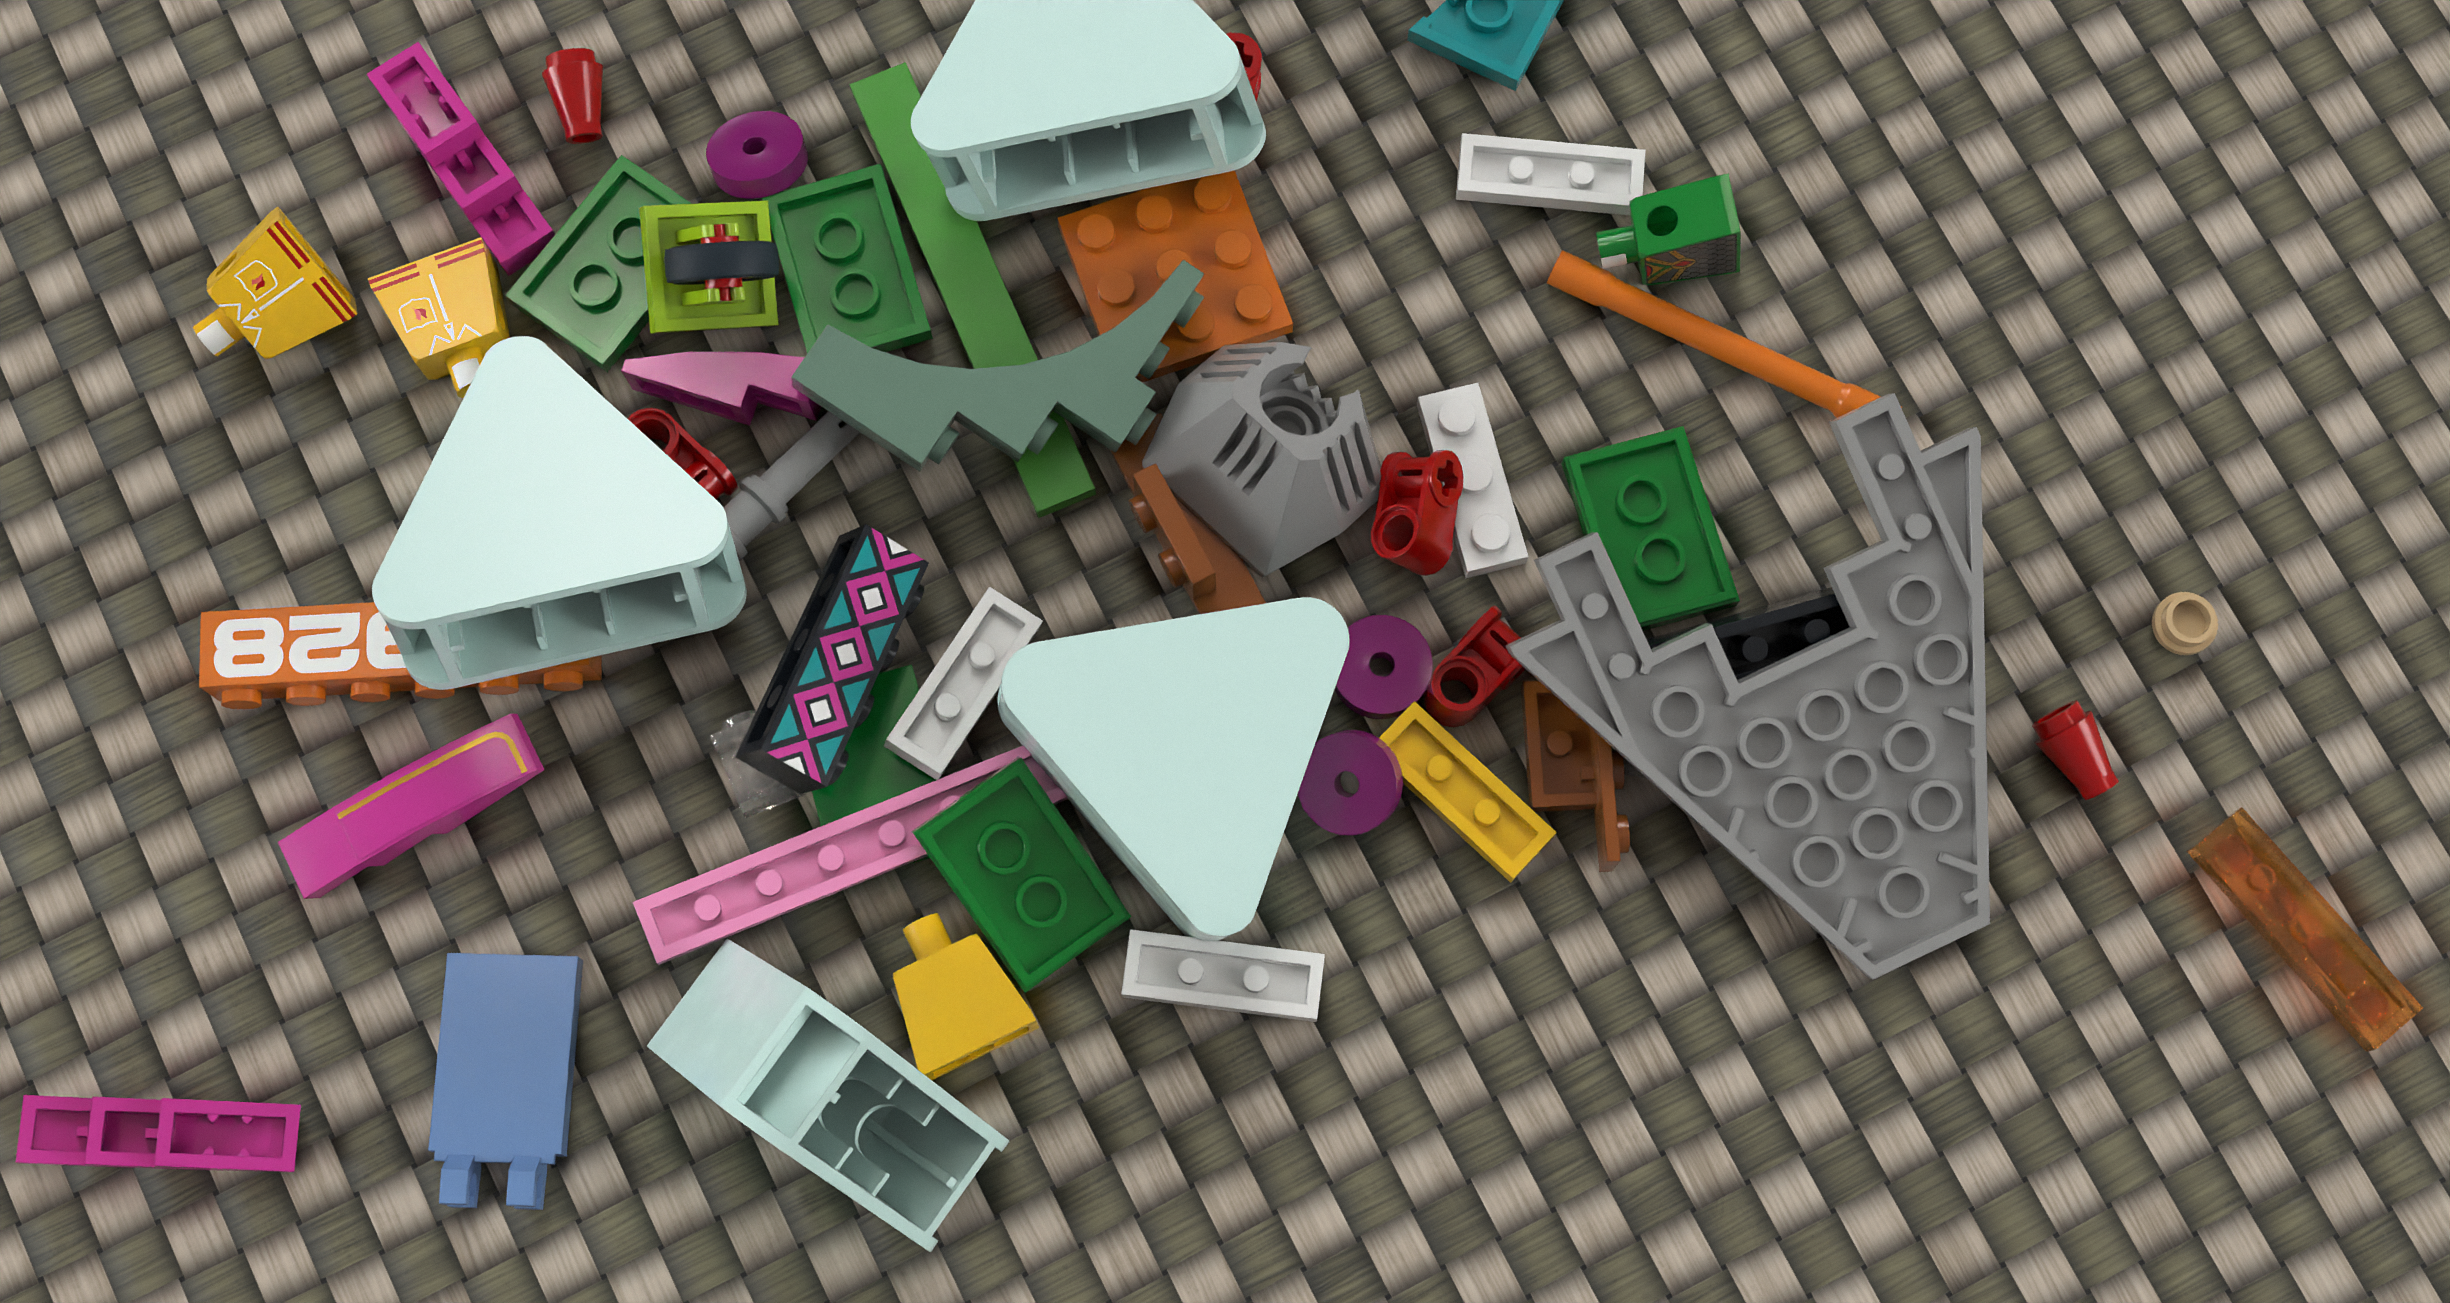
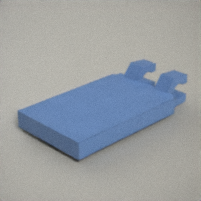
M447 953L428 1151L435 1153L434 1161L444 1162L441 1169L439 1204L447 1205L451 1208H477L481 1163H511L508 1170L506 1205L514 1206L515 1209L543 1210L547 1164L555 1165L556 1156L567 1157L583 960L578 956Z

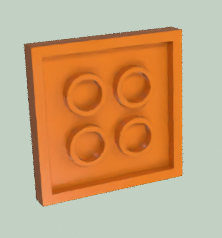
M1235 170L1146 188L1057 218L1059 230L1098 336L1115 328L1151 299L1183 260L1204 273V276L1195 288V291L1203 295L1204 299L1184 328L1175 322L1171 324L1160 341L1170 349L1150 379H1147L1140 373L1137 375L1136 379L1142 383L1203 363L1224 345L1262 343L1293 332L1291 316Z

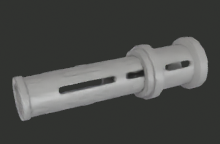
M828 411L783 456L776 460L761 477L756 475L746 476L739 483L741 490L723 507L739 561L748 554L746 549L748 544L771 522L780 524L786 518L785 513L788 511L786 503L861 432L849 424L839 428L838 424L842 420Z

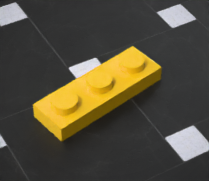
M1415 701L1379 737L1391 748L1397 757L1402 771L1403 783L1510 883L1556 835L1557 832Z

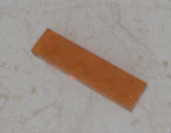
M2242 807L2232 812L2186 851L2366 1052L2379 1048L2423 1009L2418 1001Z

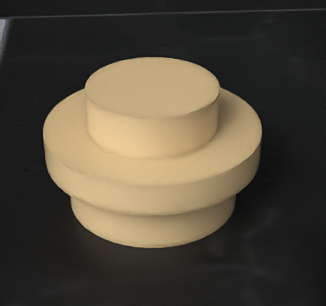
M2178 592L2169 595L2157 605L2152 616V629L2158 642L2168 651L2178 655H2193L2203 651L2213 642L2218 630V619L2213 606L2206 599L2194 593Z

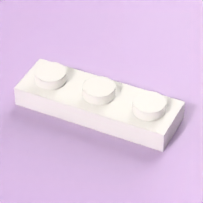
M1462 133L1456 200L1630 215L1629 201L1635 197L1643 196L1646 150Z
M1479 383L1418 397L1417 408L1430 454L1437 450L1452 451L1458 456L1462 465L1464 475L1463 489L1458 500L1453 536L1465 578L1526 564L1528 553Z
M989 587L887 737L884 747L932 778L940 779L998 692L1007 662L1019 649L1030 644L1040 629L1043 620Z
M1130 929L1121 995L1123 998L1316 1022L1325 954L1218 940L1207 941L1195 937Z

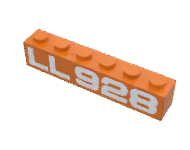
M375 602L201 612L199 688L218 701H221V706L225 708L255 709L262 706V699L286 698V702L292 705L314 706L326 703V695L350 694L352 700L360 702L386 701L390 699L391 692L415 691L416 696L431 699L448 698L455 695V688L448 690L431 689L419 684L411 677L384 618L378 611ZM602 655L458 688L479 687L481 693L490 695L517 693L521 684L544 683V688L551 691L579 690L583 688V681L602 680Z

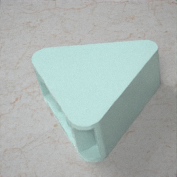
M975 0L911 116V129L920 147L927 153L945 187L950 204L959 215L973 221H987L1234 171L1254 160L1262 150L1266 139L1265 125L1237 46L1194 0Z
M516 336L504 339L493 345L486 352L372 584V596L375 605L396 642L409 674L419 684L436 690L458 688L715 630L736 618L742 610L747 596L743 573L727 516L722 505L544 342L529 336Z
M1301 597L1034 642L1019 649L1007 662L998 691V711L1006 727L1031 753L1034 760L1052 781L1066 794L1069 801L1179 930L1187 937H1195L1206 941H1219L1241 931L1254 918L1349 650V631L1343 617L1333 606L1317 598Z
M729 939L725 940L647 1045L649 1049L733 1117L929 1252L938 1243V1240L932 1235L994 1148L1002 1152L1009 1143V1140L845 1013L808 987Z

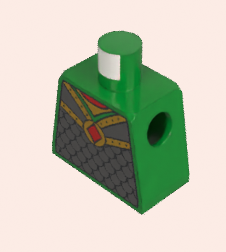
M1729 173L1635 197L1629 201L1630 226L1596 232L1602 269L1638 262L1642 284L1656 285L1740 272L1741 231Z

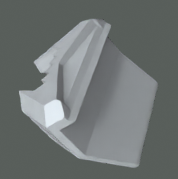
M1284 342L1222 346L1178 384L1142 461L1143 468L1156 463L1172 494L1262 578L1344 532L1378 501L1380 490L1381 464L1359 390L1340 397L1338 409L1335 411L1332 398H1321L1318 385L1308 386L1305 373L1294 374V370L1303 365L1308 352L1312 348Z

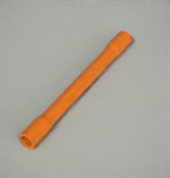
M1564 250L1561 251L1548 278V285L1594 306L1606 307L1829 410L1837 418L1881 397L1855 384L1836 380L1619 280L1611 272Z

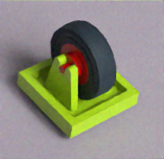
M768 200L652 205L639 208L650 334L772 327L779 325L775 276H778L779 258L776 243L771 242Z

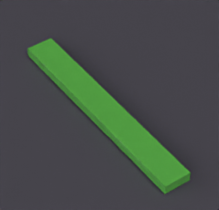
M906 62L849 84L855 102L972 368L1023 365L1038 360L977 221L966 219L953 209L947 198L945 187L927 153L920 147L911 129V116L921 95ZM1054 411L1049 417L1059 424L1040 453L1037 455L1027 449L1019 462L1012 459L1038 518L1096 495L1093 482L1065 419Z

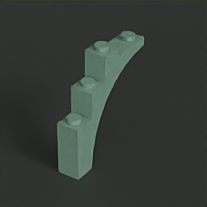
M1183 260L1154 296L1115 328L1071 351L1023 365L968 369L922 364L873 349L827 324L792 375V386L919 472L928 459L939 465L960 434L951 427L954 421H957L1017 462L1020 461L1027 449L1038 455L1059 424L1049 417L1053 411L1116 453L1125 439L1136 446L1156 416V413L1147 408L1156 392L1136 379L1139 373L1147 379L1152 377L1170 349L1160 342L1173 322L1184 328L1204 299L1203 295L1195 291L1204 273Z

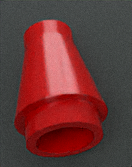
M586 48L564 49L547 55L545 58L547 69L542 72V77L564 128L566 142L583 144L601 139L603 137L601 129L603 65L596 62L594 51Z
M2078 700L2069 702L2051 711L2032 725L2039 737L2034 743L2074 784L2084 800H2089L2104 793L2119 782L2111 768L2092 711L2084 712Z

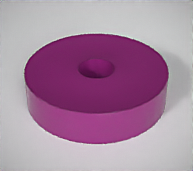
M755 111L739 115L720 126L707 144L706 158L713 179L721 190L735 197L754 199L779 193L796 182L807 166L808 151L802 131L793 119L778 112Z
M1389 615L1368 616L1351 624L1348 627L1350 638L1349 650L1334 689L1340 700L1355 713L1372 719L1395 718L1400 716L1414 701L1418 704L1426 693L1433 671L1431 650L1420 631L1407 621ZM1376 658H1385L1392 664L1393 671L1387 676H1377L1371 671L1369 664Z
M1359 730L1339 731L1315 743L1298 791V797L1307 815L1321 828L1339 835L1362 834L1386 821L1398 806L1403 789L1401 767L1391 748L1378 737ZM1344 771L1353 773L1358 779L1359 788L1355 794L1348 793L1341 785V776Z

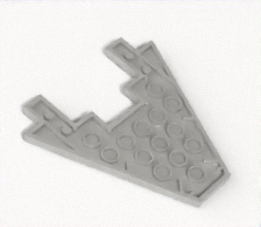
M1895 393L1884 395L1829 421L1882 540L1823 568L1850 626L1849 628L1739 680L1734 675L1712 624L1705 623L1651 649L1598 532H1592L1534 560L1561 620L1505 645L1509 654L1857 969L1872 980L1990 924L1981 436L1977 427L1967 428L1920 451Z

